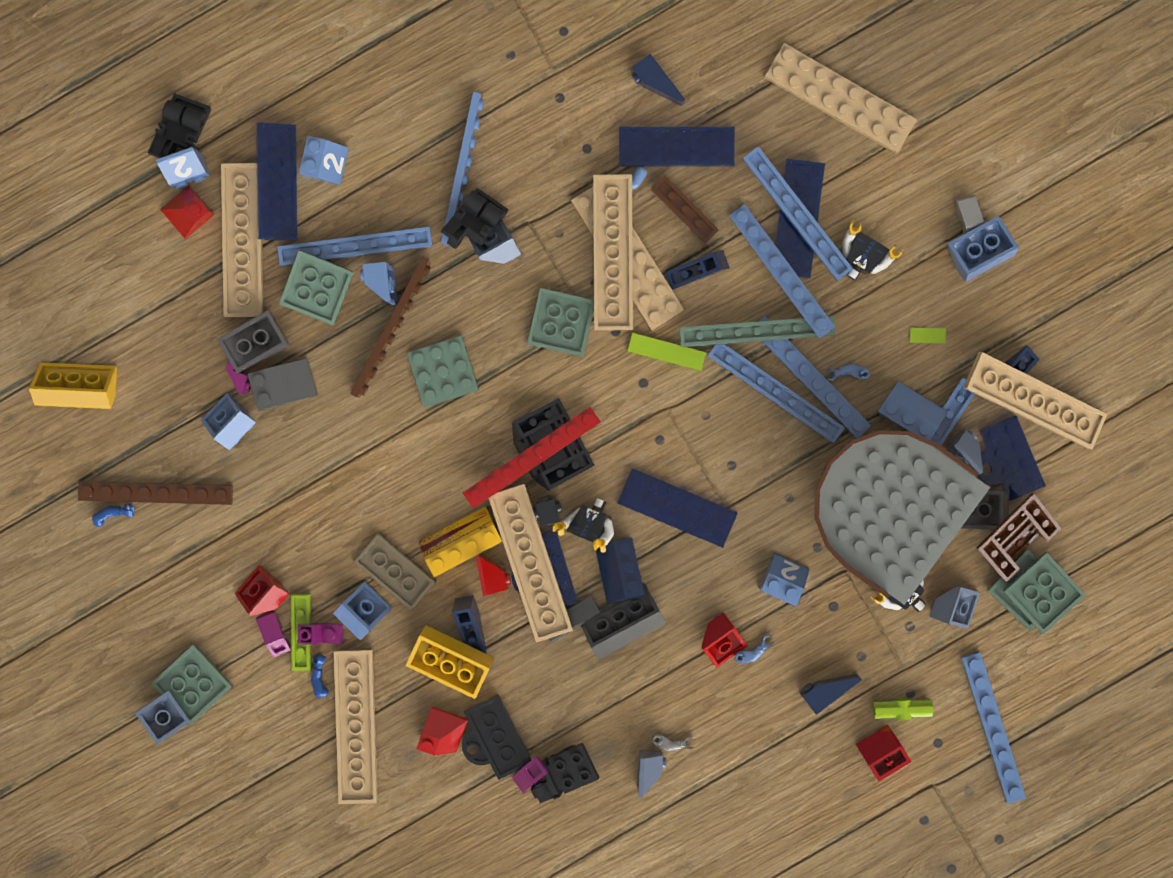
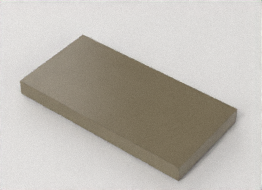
M379 532L353 561L411 611L437 582Z

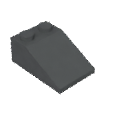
M268 310L217 339L236 373L266 360L291 346L275 317Z
M308 359L248 374L258 411H266L318 396Z
M988 490L961 528L994 530L1009 515V490Z

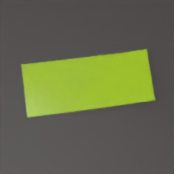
M910 327V343H946V328Z

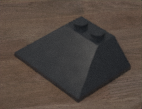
M559 398L512 422L513 443L519 454L570 420ZM579 437L528 472L531 478L549 491L595 465Z

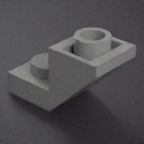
M975 195L956 200V215L963 223V235L984 224Z

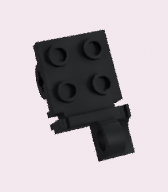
M174 93L172 99L167 100L163 107V119L161 123H158L160 129H155L156 134L147 153L159 159L176 153V147L184 150L190 147L195 148L193 142L197 143L211 112V107Z
M477 188L475 191L472 190L463 205L458 208V211L456 210L454 216L443 227L441 233L449 237L447 244L454 249L460 245L465 235L482 246L486 237L492 233L509 209Z
M581 743L577 746L571 745L566 747L558 754L551 755L549 759L546 757L544 760H541L549 773L544 776L545 780L536 783L530 790L534 798H538L539 802L542 803L552 798L555 800L563 792L566 794L597 781L600 777L584 744Z

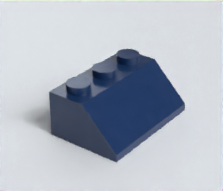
M627 538L610 542L605 545V552H601L600 547H598L596 554L607 604L644 597L645 594L633 539Z

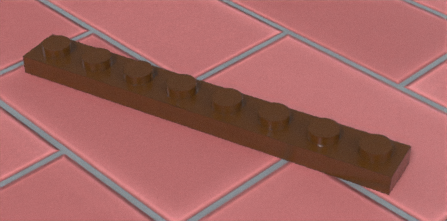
M421 258L352 389L351 395L360 398L361 395L364 396L368 391L369 386L367 384L370 378L373 379L378 371L376 368L379 361L382 362L387 354L385 351L387 345L393 343L396 337L394 334L396 328L402 326L405 319L403 317L405 311H409L412 307L414 294L419 293L423 285L421 284L423 277H427L431 270L428 260Z
M79 481L78 501L232 505L233 485Z

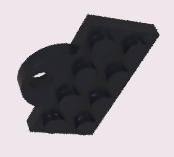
M499 694L464 711L472 727L466 733L462 742V751L468 761L475 765H487L490 763L498 780L520 770L532 760ZM470 745L477 746L478 753L475 755L470 754L468 747Z

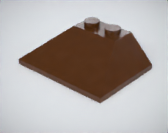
M1032 492L976 548L1007 583L1020 570L1013 560L1038 535L1048 542L1061 527Z

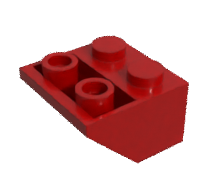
M888 724L855 743L878 782L912 762Z

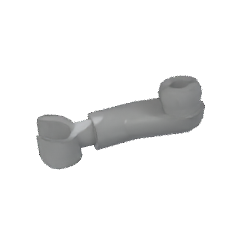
M656 734L652 742L655 746L665 751H674L684 747L687 749L694 748L687 745V740L695 739L688 737L684 741H672L661 734Z

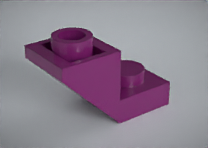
M228 360L226 370L237 392L246 394L247 391L251 390L248 375L241 372L236 373L231 362Z
M274 610L256 617L263 640L272 657L291 651L290 644L283 634L281 622Z
M298 624L297 644L343 643V624Z
M537 756L521 768L512 779L522 793H525L549 771Z

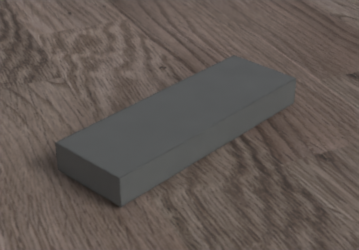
M591 595L567 610L573 630L601 613ZM570 632L549 639L552 643H554L555 641L559 640L560 638H562Z

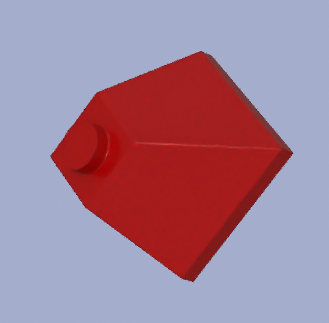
M190 185L160 209L185 239L215 215Z
M479 554L476 557L483 596L507 590L508 585L511 584L509 573L506 574L503 567L484 554Z
M258 565L235 592V595L247 613L253 616L277 609L285 601L289 593L281 582L262 566Z
M724 612L708 623L701 646L702 650L717 668L747 647V644Z
M432 706L416 749L434 756L457 752L468 719Z

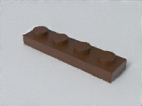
M666 176L651 189L704 244L719 231Z

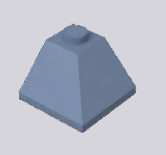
M502 220L492 233L486 237L482 246L469 238L480 260L505 264L521 255Z
M961 430L945 446L954 456L981 475L983 473L980 444L976 441L978 438L970 430Z
M957 586L935 599L931 606L930 617L947 624L968 629L980 592Z
M169 690L135 713L157 745L190 722Z
M639 750L638 797L642 798L660 778L662 769H666V757H663L662 751Z

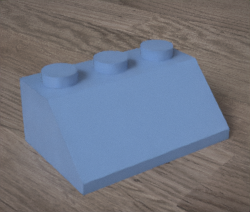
M999 216L947 243L954 266L964 282L1015 256L1019 249V246Z
M387 262L363 264V269H360L361 281H364L365 285L386 302L397 306L394 267Z
M898 381L877 414L904 431H910L930 440L948 412Z

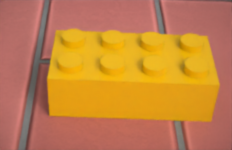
M425 625L406 666L476 699L495 658Z

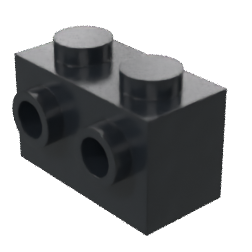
M550 495L540 497L538 499L539 502L535 504L536 507L533 508L535 519L540 520L541 527L560 522V513H562L560 500L556 501L555 497L551 498Z

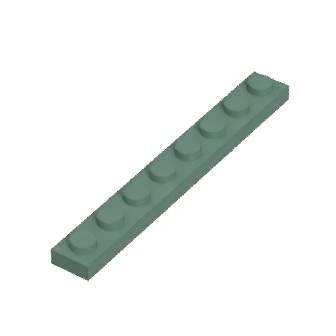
M828 316L835 326L834 316ZM804 318L679 328L681 347L818 337ZM835 328L824 336H835Z

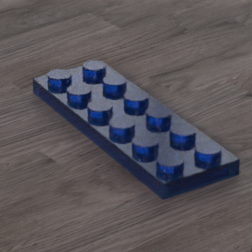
M257 122V240L297 241L296 125Z
M619 127V167H734L735 127Z
M786 159L784 180L818 223L825 163ZM780 209L775 246L799 278L810 279L814 252Z
M633 468L617 504L722 548L738 512Z

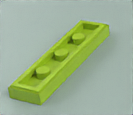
M632 333L627 351L702 371L706 352L681 347L677 344Z
M291 594V670L311 671L312 645L297 644L298 624H311V594Z

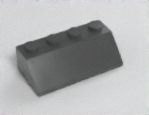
M646 584L643 585L644 597L608 604L599 609L601 611L600 614L581 625L590 647L599 660L667 624Z

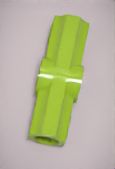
M895 698L893 701H873L872 705L875 719L895 718L896 720H910L912 717H933L931 699L911 700L910 698Z

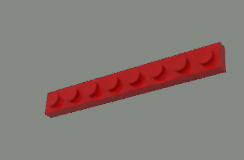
M591 407L587 408L464 491L463 495L474 509L601 423Z

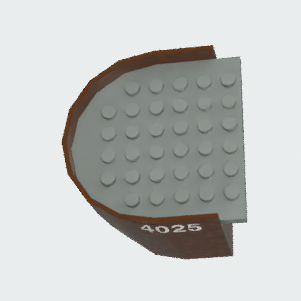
M879 430L849 441L827 461L815 487L814 519L825 547L848 571L886 598H889L891 595L905 605L990 487L976 478L979 475L977 471L939 444L910 431Z

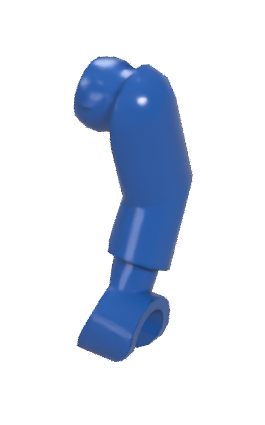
M126 504L123 508L121 506H107L93 514L92 521L96 527H101L104 525L105 519L111 516H120V514L133 517L135 510L131 504Z
M323 655L313 657L315 667L312 671L311 683L314 695L318 698H325L328 695V689L323 687L321 682V668L326 659V656Z

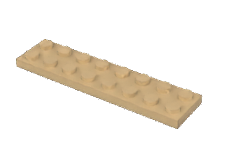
M786 43L781 47L764 77L895 154L899 152L917 121L916 118Z
M223 163L221 164L224 317H257L264 313L261 164Z
M632 174L593 175L594 330H633Z
M593 187L572 199L571 202L594 237ZM632 227L633 302L652 331L683 312L684 309Z
M978 352L963 387L1087 449H1093L1107 417L1106 413L983 352Z
M522 484L494 494L489 498L535 641L540 642L573 631L538 522L535 519L526 485Z
M373 649L335 650L334 678L338 804L377 803Z

